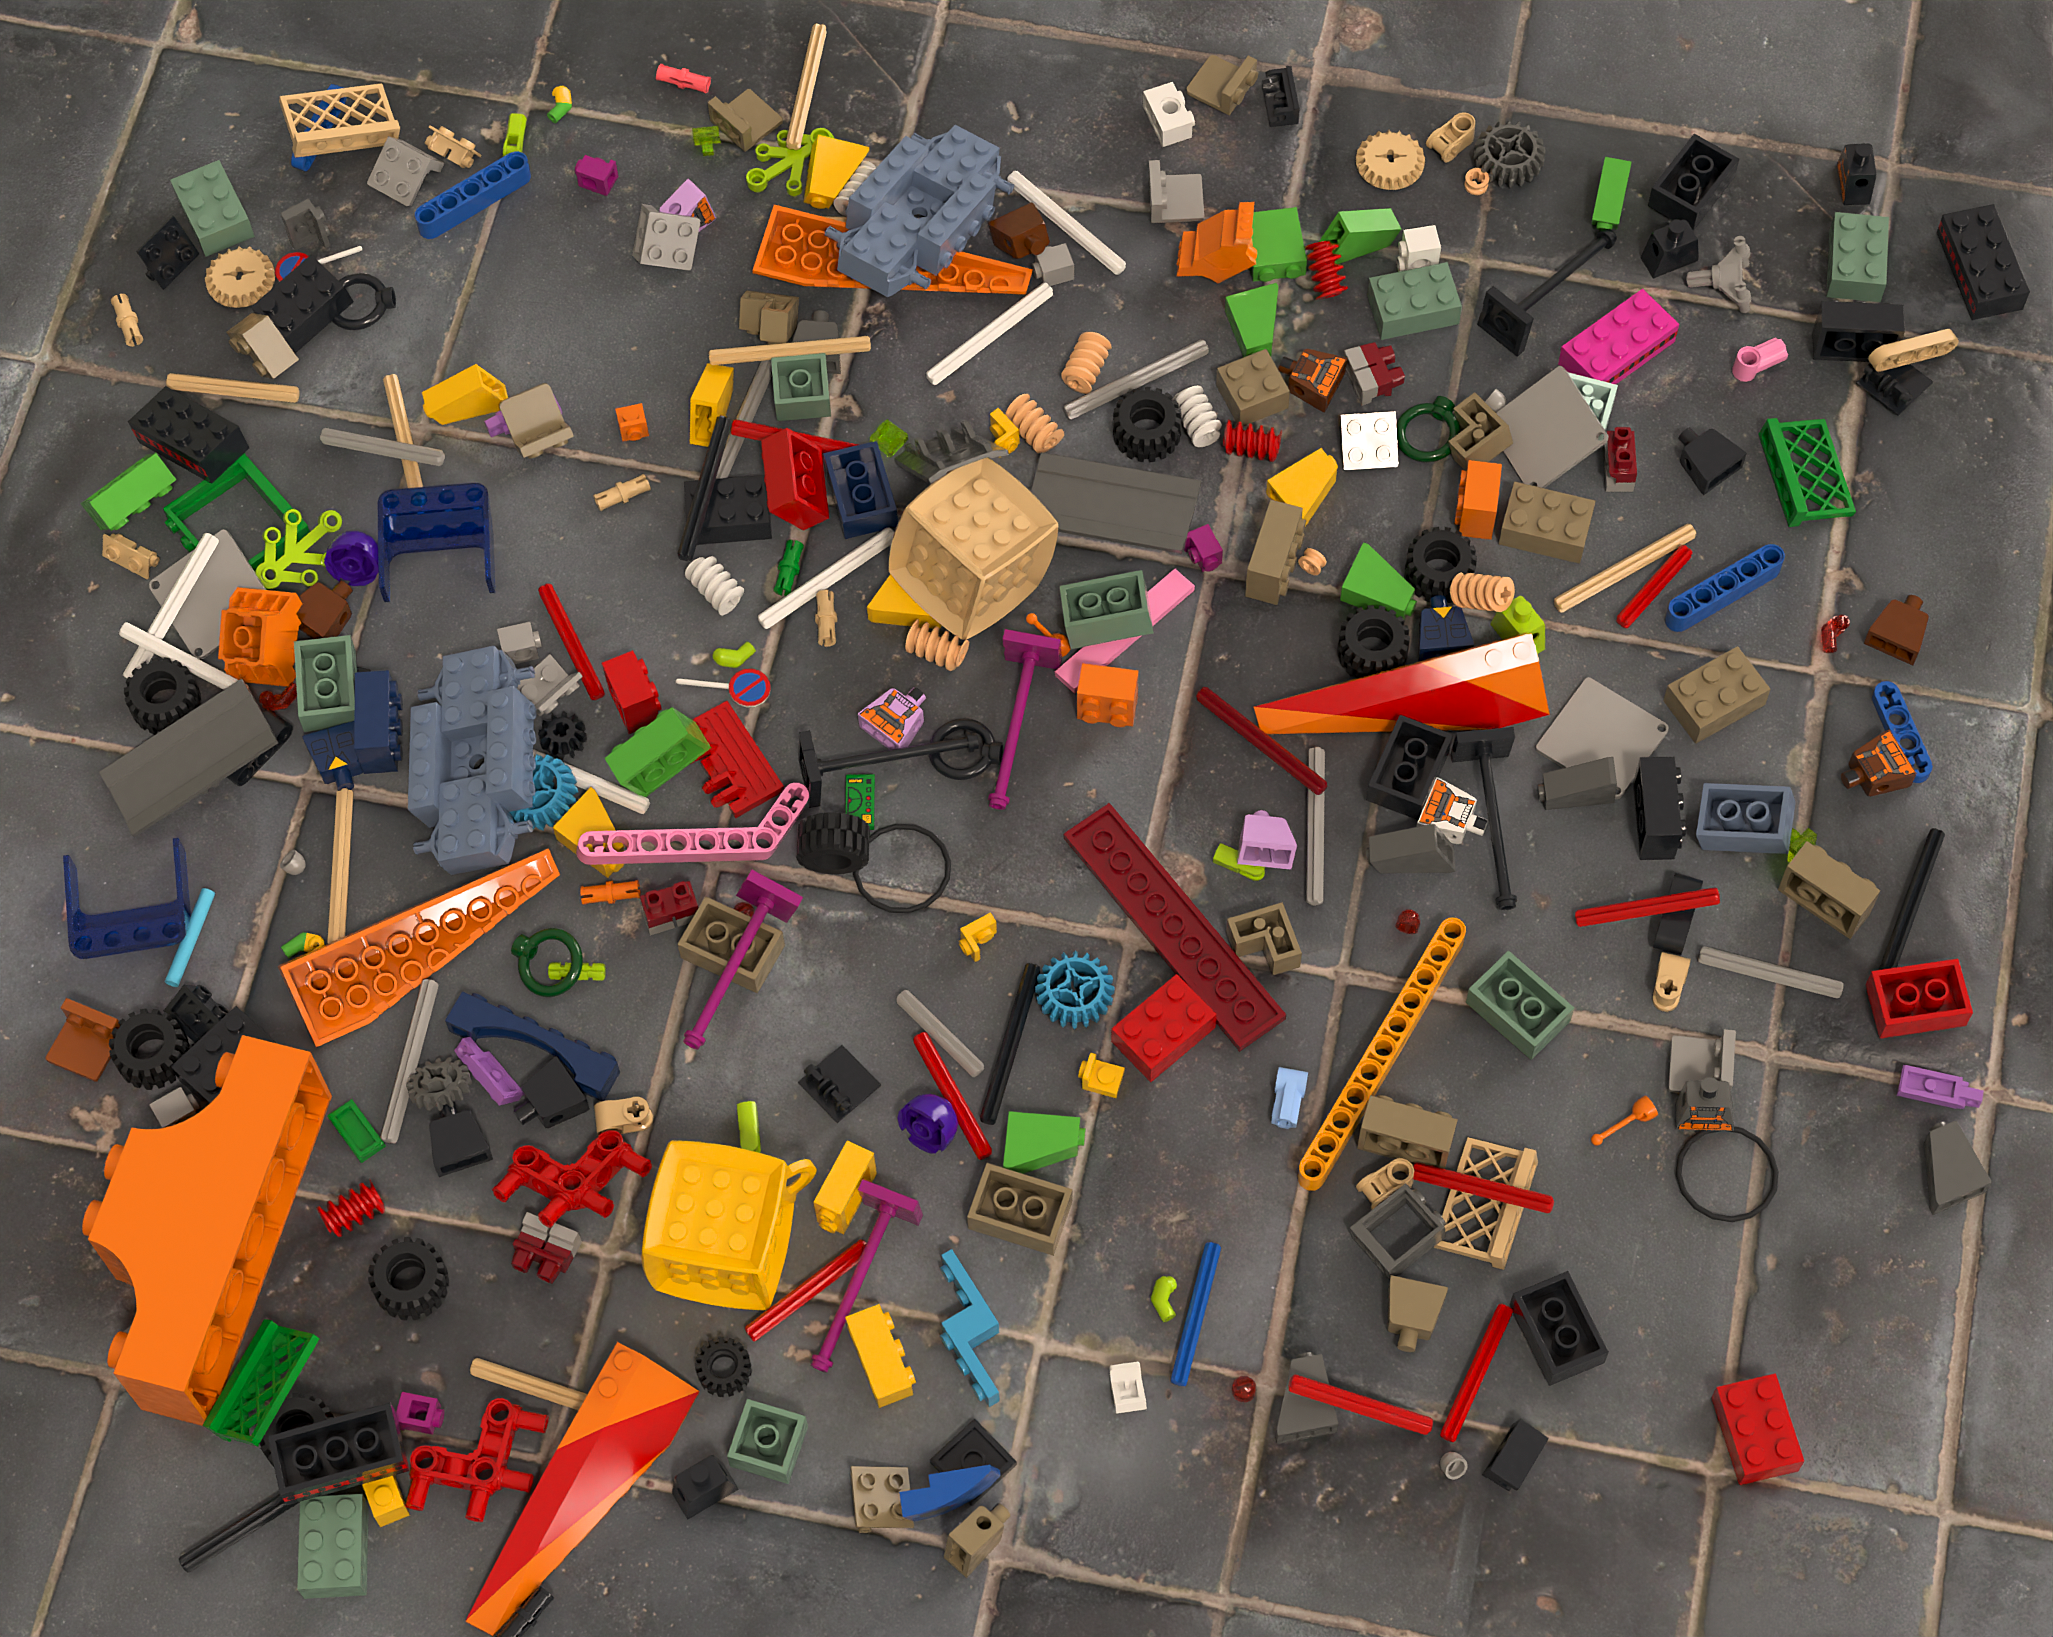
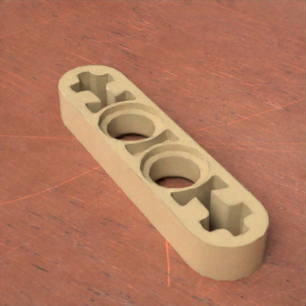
M1945 329L1880 346L1869 355L1868 360L1876 371H1884L1945 355L1958 345L1959 340L1952 330Z

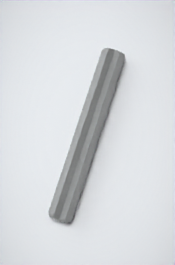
M904 990L897 996V1004L972 1077H977L984 1070V1064L909 990Z

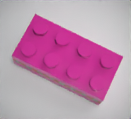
M1641 289L1561 347L1558 364L1569 373L1616 385L1673 344L1676 340L1679 323L1644 289Z

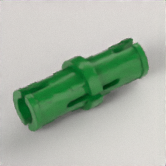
M793 540L787 541L783 559L778 564L779 574L773 591L780 596L783 595V590H785V596L791 593L794 578L799 574L800 566L798 564L804 548L803 543L795 540L794 546H792Z

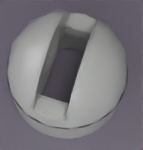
M1495 389L1485 403L1496 413L1506 406V398L1503 393Z
M291 850L281 861L280 868L291 875H298L305 869L304 857L296 850Z
M1447 1452L1441 1457L1440 1467L1449 1479H1458L1466 1472L1467 1462L1460 1454Z

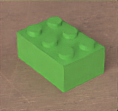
M157 453L148 454L80 504L100 530L110 529L112 531L115 529L116 531L129 521L127 519L128 515L131 513L139 514L151 505L149 502L151 498L162 497L172 490L171 483L176 478Z
M671 707L660 712L649 725L639 728L628 741L614 747L611 753L605 757V760L620 785L638 795L647 797L711 749V746L695 721Z

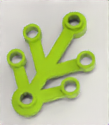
M817 128L812 131L811 135L803 134L801 145L804 146L798 150L788 149L786 141L781 140L782 138H787L788 130H782L777 134L779 147L769 146L765 143L759 144L755 149L756 157L759 161L766 162L771 157L782 158V160L765 171L760 168L748 171L746 175L748 188L754 192H762L767 187L768 181L792 167L790 179L786 183L787 193L790 196L800 195L802 193L801 176L805 158L811 155L812 145L818 135L834 138L832 133L825 128ZM761 151H767L766 154H760ZM794 185L798 186L796 189L790 188Z
M296 509L286 511L283 515L285 523L284 555L277 561L276 543L280 540L281 533L275 527L264 530L262 535L265 541L264 562L258 565L255 573L266 589L276 588L281 582L301 583L306 587L317 583L318 575L314 570L308 569L302 573L283 570L291 563L322 565L326 568L324 564L326 553L304 552L325 533H333L340 529L342 518L339 513L333 510L323 512L318 518V525L296 543L297 525L301 522L302 516ZM289 513L296 515L297 520L295 523H291L288 520ZM329 516L335 518L336 523L334 526L328 525L327 518ZM269 531L275 532L276 539L274 541L268 539L267 533ZM267 570L273 571L274 578L272 580H268L265 577ZM306 573H310L313 576L311 583L305 581L304 576Z

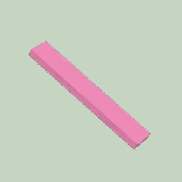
M1176 569L1172 570L1148 591L1153 626L1195 590V585ZM1141 636L1085 646L1055 671V676L1075 694L1078 690L1082 663L1107 666Z

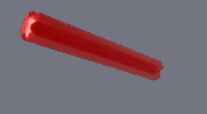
M1680 545L1617 615L1616 622L1623 628H1629L1689 561L1693 553L1692 550L1686 545Z

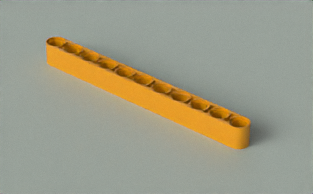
M1448 918L1439 926L1301 1160L1298 1182L1304 1189L1315 1191L1324 1184L1365 1114L1370 1095L1375 1096L1460 952L1466 934V926L1460 919ZM1448 932H1453L1457 934L1458 937L1452 939L1447 937L1445 934ZM1439 955L1445 960L1437 962L1432 959V956ZM1425 978L1428 979L1431 982V984L1422 985L1418 982V980ZM1413 1002L1417 1005V1008H1407L1404 1003ZM1393 1025H1398L1402 1027L1404 1031L1393 1032L1390 1029V1027ZM1385 1049L1390 1054L1388 1056H1380L1376 1053V1050ZM1372 1073L1376 1078L1366 1080L1362 1077V1074ZM1355 1096L1361 1099L1362 1102L1352 1104L1348 1101V1098ZM1341 1120L1347 1123L1348 1126L1340 1129L1334 1126L1333 1123ZM1330 1145L1334 1150L1330 1153H1325L1319 1147ZM1314 1169L1319 1172V1175L1309 1177L1305 1174V1171Z

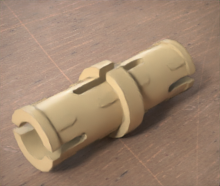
M120 294L122 303H120L118 296L115 295L112 297L111 303L117 314V325L123 331L126 344L134 346L132 337L135 338L137 345L141 344L143 337L137 325L138 318L131 309L128 296Z
M642 474L625 483H615V487L595 494L593 497L598 509L603 511L620 502L625 504L629 502L630 498L650 491L651 488L648 480H646V476Z
M821 590L816 594L818 611L815 614V622L818 624L819 645L822 646L824 640V646L828 647L836 643L835 622H837V614L834 612V593L830 591L828 597V590Z

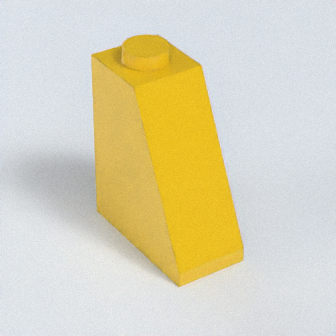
M818 135L811 149L803 203L811 204L812 207L818 209H829L866 157L869 147Z
M707 363L690 399V444L709 447L717 417L720 415L726 416L733 393V367Z
M477 364L422 392L425 414L441 425L500 411L499 403L508 398L505 384Z
M1320 448L1268 479L1266 495L1270 500L1303 508L1302 519L1306 520L1307 525L1336 482L1337 463L1331 455L1327 456L1323 449Z
M891 574L867 606L868 620L874 623L912 626L919 619V627H922L926 622L929 623V628L934 629L936 626L939 629L942 627L940 623L926 613L905 592Z
M592 787L553 826L556 840L575 854L578 841L584 833L590 831H616L595 789ZM617 842L612 845L613 849L617 852L625 851L622 843ZM607 843L602 845L604 846L603 852H605ZM592 844L586 845L589 852H594L595 849L592 848ZM596 864L591 866L608 878L613 872H618L624 864Z

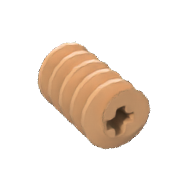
M1085 332L1080 335L1074 351L1066 363V368L1061 373L1064 383L1069 388L1082 394L1091 392V385H1094L1096 376L1100 374L1099 368L1103 367L1104 359L1109 355L1107 350L1112 349L1109 340L1095 332Z
M1022 394L1010 404L1005 415L1019 429V435L1026 439L1030 446H1033L1034 451L1037 453L1047 452L1062 440L1064 431L1062 429L1056 430L1058 425L1055 422L1049 423L1051 417L1043 415L1044 410L1041 407L1036 408L1037 403L1034 400L1029 401L1030 395Z
M1473 573L1457 574L1450 587L1451 599L1456 606L1496 612L1505 611L1511 605L1515 593L1514 583L1509 577L1501 578L1500 576Z
M917 619L907 635L905 648L908 653L915 652L916 656L920 658L925 656L929 662L935 660L936 665L940 667L945 665L947 670L952 671L963 662L969 647V641L965 640L960 646L958 645L959 636L956 635L949 641L948 631H945L940 637L939 627L936 626L932 632H929V623L926 622L919 628V619Z

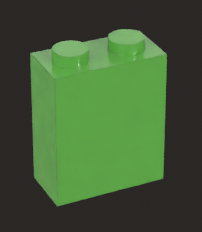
M1297 207L1254 212L1253 235L1251 238L1253 247L1257 250L1256 265L1250 267L1253 282H1268L1273 279H1293L1305 276L1307 258Z

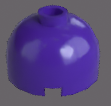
M346 531L336 536L330 543L326 551L324 564L334 579L340 581V578L350 581L348 585L365 586L373 582L379 573L382 554L378 543L371 536L359 531Z
M933 1094L917 1095L901 1108L897 1117L900 1129L903 1131L906 1128L911 1134L908 1140L919 1149L931 1154H936L938 1150L944 1151L952 1142L957 1132L958 1120L951 1103L947 1099Z

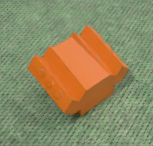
M1240 202L1237 210H1224L1202 221L1197 225L1196 231H1183L1178 247L1176 276H1204L1218 284L1256 265L1257 250L1253 247L1251 238L1253 235L1254 202Z
M236 588L229 599V609L221 611L218 659L224 660L226 674L237 680L242 679L246 683L291 686L296 678V672L293 668L295 663L294 642L297 641L299 626L301 625V621L296 613L303 605L297 593Z

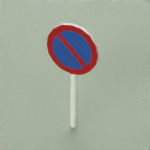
M358 246L317 261L324 264L360 252L362 247ZM300 252L289 253L283 256L275 268L278 281L280 282L309 256Z
M743 669L737 672L731 678L729 684L676 679V683L682 685L729 689V694L733 701L744 707H756L764 703L771 691L770 681L767 676L756 669Z

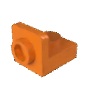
M642 403L615 409L622 441H637L642 437L649 436Z

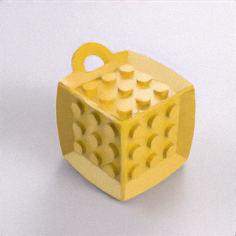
M670 1141L664 1152L655 1179L644 1229L641 1259L643 1271L649 1283L657 1291L695 1302L738 1309L768 1310L776 1293L786 1258L796 1195L816 1175L817 1169L811 1160L804 1159L788 1166L784 1160L737 1147L694 1141ZM801 1173L797 1180L786 1187L787 1179Z

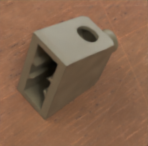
M1391 1275L1388 1287L1387 1330L1390 1333L1399 1334L1397 1345L1399 1350L1414 1352L1417 1339L1430 1340L1445 1302L1448 1287Z
M997 1503L990 1511L982 1505L979 1506L948 1535L944 1558L967 1578L1001 1541L1004 1529L1003 1523L1010 1517L1009 1511L1000 1503Z

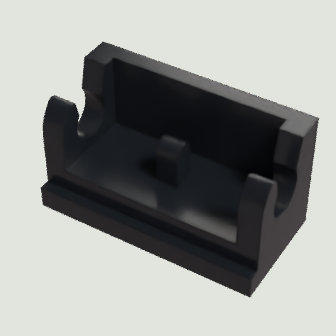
M1292 66L1265 72L1266 78L1269 79L1262 80V88L1270 127L1298 124L1300 108Z
M1522 1419L1516 1421L1511 1425L1482 1476L1490 1479L1507 1491H1510L1511 1488L1517 1491L1549 1438Z

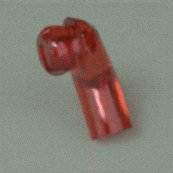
M1846 615L1834 616L1822 626L1821 637L1824 653H1834L1837 651L1836 638L1850 626V620Z
M291 682L282 694L273 695L272 692L264 691L259 696V702L266 710L286 709L297 698V686Z

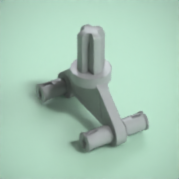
M1737 236L1734 239L1735 247L1718 265H1712V270L1688 272L1686 280L1688 287L1713 285L1714 289H1719L1739 305L1741 313H1747L1750 311L1751 294L1746 289V283L1743 282L1742 268H1746L1750 264L1748 259L1750 248L1745 243L1743 236Z

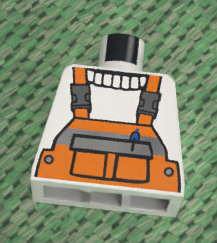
M1436 777L1417 822V827L1435 824L1451 843L1461 844L1466 831L1483 836L1488 820L1474 815L1477 800L1473 796Z

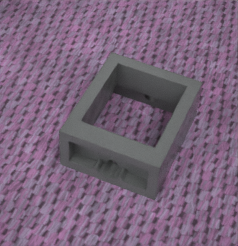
M1407 1184L1400 1187L1350 1227L1352 1239L1389 1281L1391 1275L1398 1276L1446 1238L1444 1227L1446 1222L1436 1210L1431 1212L1425 1205L1427 1202L1424 1196L1417 1189L1412 1191ZM1407 1204L1428 1227L1431 1233L1395 1261L1370 1232Z

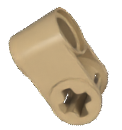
M1458 113L1429 136L1426 146L1430 149H1435L1442 156L1441 158L1445 163L1450 162L1458 153L1473 142L1475 133L1474 117L1469 113Z
M1664 952L1661 953L1653 993V1004L1658 1010L1669 1012L1677 1007L1691 959Z
M641 1097L602 1101L594 1105L598 1136L608 1130H614L620 1134L644 1131L653 1122L652 1111L647 1101ZM640 1110V1117L635 1118L636 1111Z
M1397 1158L1378 1171L1367 1175L1357 1184L1356 1188L1359 1192L1363 1191L1371 1202V1209L1373 1210L1404 1184H1407L1410 1188L1412 1187L1414 1178L1413 1165L1406 1159ZM1397 1171H1402L1408 1177L1405 1180H1397L1393 1177V1174Z

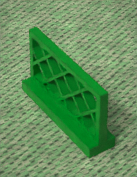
M1777 418L1767 419L1759 432V437L1788 526H1799L1802 521L1854 516L1856 510L1825 419L1779 423ZM1819 428L1822 438L1818 441L1807 434L1806 431ZM1782 431H1790L1798 436L1795 443L1784 438ZM1801 439L1815 447L1811 454L1797 446ZM1817 449L1828 455V464L1813 456ZM1792 451L1806 460L1802 467L1791 460L1790 454ZM1809 462L1823 470L1819 477L1804 469ZM1825 472L1836 479L1837 485L1835 488L1821 479ZM1800 475L1814 483L1810 490L1799 484L1798 477ZM1816 485L1830 493L1827 500L1812 492ZM1835 496L1844 503L1845 508L1838 509L1830 504L1829 501ZM1808 498L1821 506V509L1819 511H1808L1805 501Z
M264 1319L202 1426L224 1441L231 1442V1440L258 1447L320 1338L311 1333L278 1326L273 1321ZM304 1343L301 1350L296 1353V1348ZM288 1354V1359L280 1363L279 1359ZM289 1369L286 1376L281 1379L280 1375ZM272 1381V1386L264 1391V1386ZM273 1396L270 1404L265 1406V1401ZM257 1407V1413L249 1417L248 1413ZM257 1424L255 1430L250 1436L249 1428Z

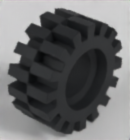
M719 1337V1342L714 1343L712 1339L708 1341V1347L705 1345L701 1347V1354L697 1353L696 1356L697 1363H695L698 1380L704 1390L707 1389L711 1395H714L715 1392L718 1397H724V1394L728 1393L730 1397L734 1396L733 1392L736 1390L740 1393L743 1390L742 1386L749 1383L752 1365L747 1350H744L740 1342L736 1344L732 1338L725 1341L724 1337ZM720 1357H728L735 1362V1370L728 1377L721 1378L712 1372L713 1363Z

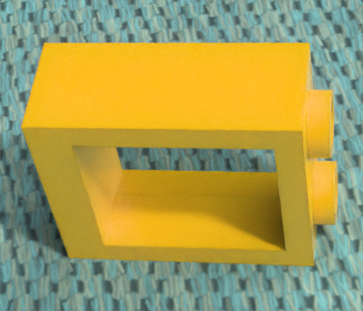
M849 1141L845 1143L814 1200L817 1222L825 1231L830 1233L837 1231L845 1234L862 1202V1197L858 1192L862 1179L872 1183L877 1175L873 1152Z

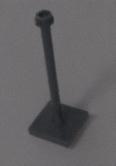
M1611 229L1599 231L1595 242L1519 304L1514 303L1496 287L1492 286L1486 291L1482 312L1480 313L1477 325L1518 357L1525 350L1534 320L1526 311L1600 250L1613 247L1617 240L1616 234Z
M1514 727L1456 732L1451 749L1452 763L1479 760L1500 894L1495 899L1499 910L1514 909L1517 896L1511 895L1491 759L1509 757L1515 740Z
M811 731L799 732L798 761L804 786L809 792V808L821 805V776L825 772L965 748L971 753L975 749H979L976 732L971 733L967 731L965 732V737L821 762V759L816 758Z

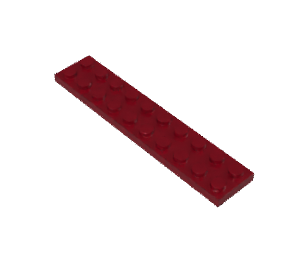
M1110 803L1063 834L1064 840L1172 971L1217 1014L1216 1024L1239 1052L1286 1020V1013Z

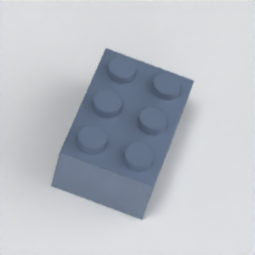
M1704 783L1696 832L1702 850L1789 854L1796 803L1791 788L1785 786Z

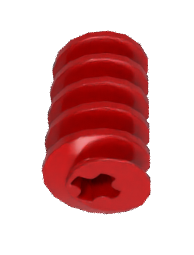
M1330 241L1317 242L1304 247L1306 250L1313 251L1307 255V260L1315 261V263L1309 266V270L1318 272L1311 277L1313 282H1320L1313 288L1314 292L1322 293L1316 297V300L1338 296L1348 289V286L1339 285V282L1346 279L1345 275H1337V272L1344 268L1343 265L1335 264V261L1341 258V254H1333L1332 252L1339 247V244L1331 243Z
M1228 419L1223 447L1225 446L1228 455H1231L1236 448L1237 456L1242 457L1245 450H1247L1248 458L1252 459L1256 452H1258L1259 460H1264L1268 454L1270 462H1274L1280 449L1282 429L1278 436L1275 435L1274 427H1271L1268 433L1265 434L1263 425H1260L1257 432H1254L1252 423H1249L1246 430H1243L1241 421L1238 422L1235 428H1232L1231 420Z
M371 1180L370 1188L363 1183L359 1184V1194L350 1188L348 1190V1200L341 1194L338 1195L337 1206L332 1201H327L328 1211H324L320 1206L316 1207L330 1234L333 1232L339 1238L342 1237V1226L350 1232L353 1231V1220L362 1226L364 1224V1214L371 1220L375 1218L373 1210L375 1208L380 1213H385V1206Z

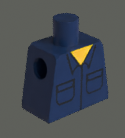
M1438 595L1430 599L1431 608L1421 611L1418 662L1474 647L1462 608L1458 606L1448 607L1445 596Z
M354 721L303 735L304 743L324 784L335 782L338 791H341L342 788L353 789L352 777L363 773L354 749Z

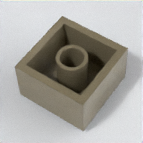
M1267 349L1217 368L1216 386L1236 423L1238 424L1241 421L1242 427L1289 408L1290 390Z

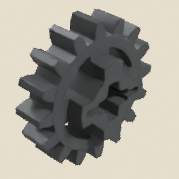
M448 1057L445 1062L437 1058L434 1064H431L429 1061L425 1062L423 1069L417 1067L415 1069L417 1075H410L408 1077L410 1083L406 1084L412 1104L416 1103L418 1109L425 1106L427 1111H431L433 1107H437L441 1111L443 1105L448 1104V1106L453 1107L455 1100L462 1101L464 1099L462 1093L470 1092L469 1085L472 1084L467 1065H463L460 1059L453 1063L452 1057Z

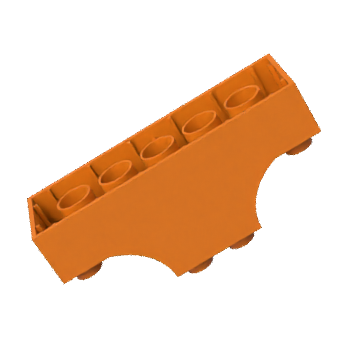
M244 1035L241 1037L235 1054L225 1052L222 1055L215 1076V1084L217 1087L222 1088V1090L207 1107L195 1116L173 1126L160 1129L131 1128L125 1146L115 1144L111 1148L104 1168L105 1178L111 1180L103 1201L93 1200L89 1204L82 1225L83 1234L89 1236L88 1241L115 1279L133 1286L136 1295L137 1312L129 1333L119 1331L114 1336L108 1352V1366L115 1369L113 1374L141 1410L201 1426L226 1386L332 1098L311 1052Z

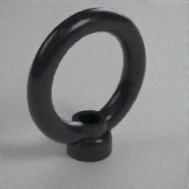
M355 273L341 278L338 281L345 288L354 284L371 286L376 291V307L369 315L361 319L351 320L338 315L332 322L346 330H361L370 327L383 316L386 309L396 308L394 288L385 287L378 278L365 273Z
M963 718L949 721L937 729L930 740V743L943 741L950 733L958 730L976 732L983 739L982 758L975 765L968 768L957 769L950 767L942 760L940 753L929 755L933 767L940 774L950 779L967 780L974 778L986 771L991 764L1000 765L1002 761L1003 742H995L991 731L984 724L973 719Z

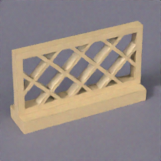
M382 83L280 96L279 99L293 142L292 150L295 158L384 146L388 136L397 139L399 137L400 126L398 120H394ZM378 93L380 100L377 104H374L364 97L367 94ZM342 97H349L355 100L350 108L339 102ZM323 100L330 105L324 111L313 105L315 101ZM297 103L304 107V109L298 114L289 109L288 104ZM359 104L371 109L368 116L355 110ZM334 107L346 113L342 119L330 114ZM308 110L321 116L316 123L304 117ZM375 113L386 117L387 121L376 122L372 120V117ZM352 116L360 120L362 124L351 126L346 121ZM326 119L337 126L325 129L320 125ZM300 122L311 128V130L297 133L295 127Z
M1468 1137L1457 1172L1467 1175L1474 1173L1476 1177L1481 1178L1478 1170L1493 1164L1499 1175L1490 1179V1181H1503L1506 1185L1530 1190L1538 1164L1537 1152L1528 1148L1520 1151ZM1472 1148L1484 1150L1489 1158L1474 1165L1469 1157ZM1505 1156L1517 1159L1515 1166L1505 1172H1502L1496 1162ZM1451 1189L1442 1215L1446 1222L1444 1226L1445 1232L1457 1227L1463 1239L1453 1244L1441 1241L1434 1248L1490 1262L1492 1267L1504 1270L1524 1207L1489 1199V1203L1475 1209L1469 1199L1473 1194L1461 1192V1195L1457 1196L1458 1191ZM1465 1200L1471 1212L1457 1219L1452 1212L1453 1206ZM1494 1207L1499 1215L1498 1219L1494 1223L1485 1226L1479 1214ZM1451 1217L1453 1221L1448 1223L1449 1218ZM1475 1217L1482 1229L1466 1236L1460 1224ZM1494 1230L1493 1235L1491 1236L1489 1232ZM1485 1234L1490 1241L1488 1251L1475 1250L1471 1241Z

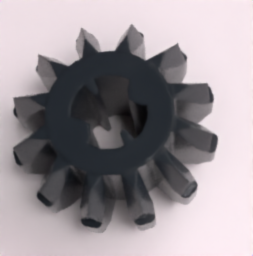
M563 711L561 717L557 718L552 713V721L543 720V729L538 732L539 739H541V748L547 750L549 756L554 757L558 754L560 760H563L567 754L574 759V751L583 752V743L587 742L585 725L582 721L579 722L575 714L568 718L567 713Z

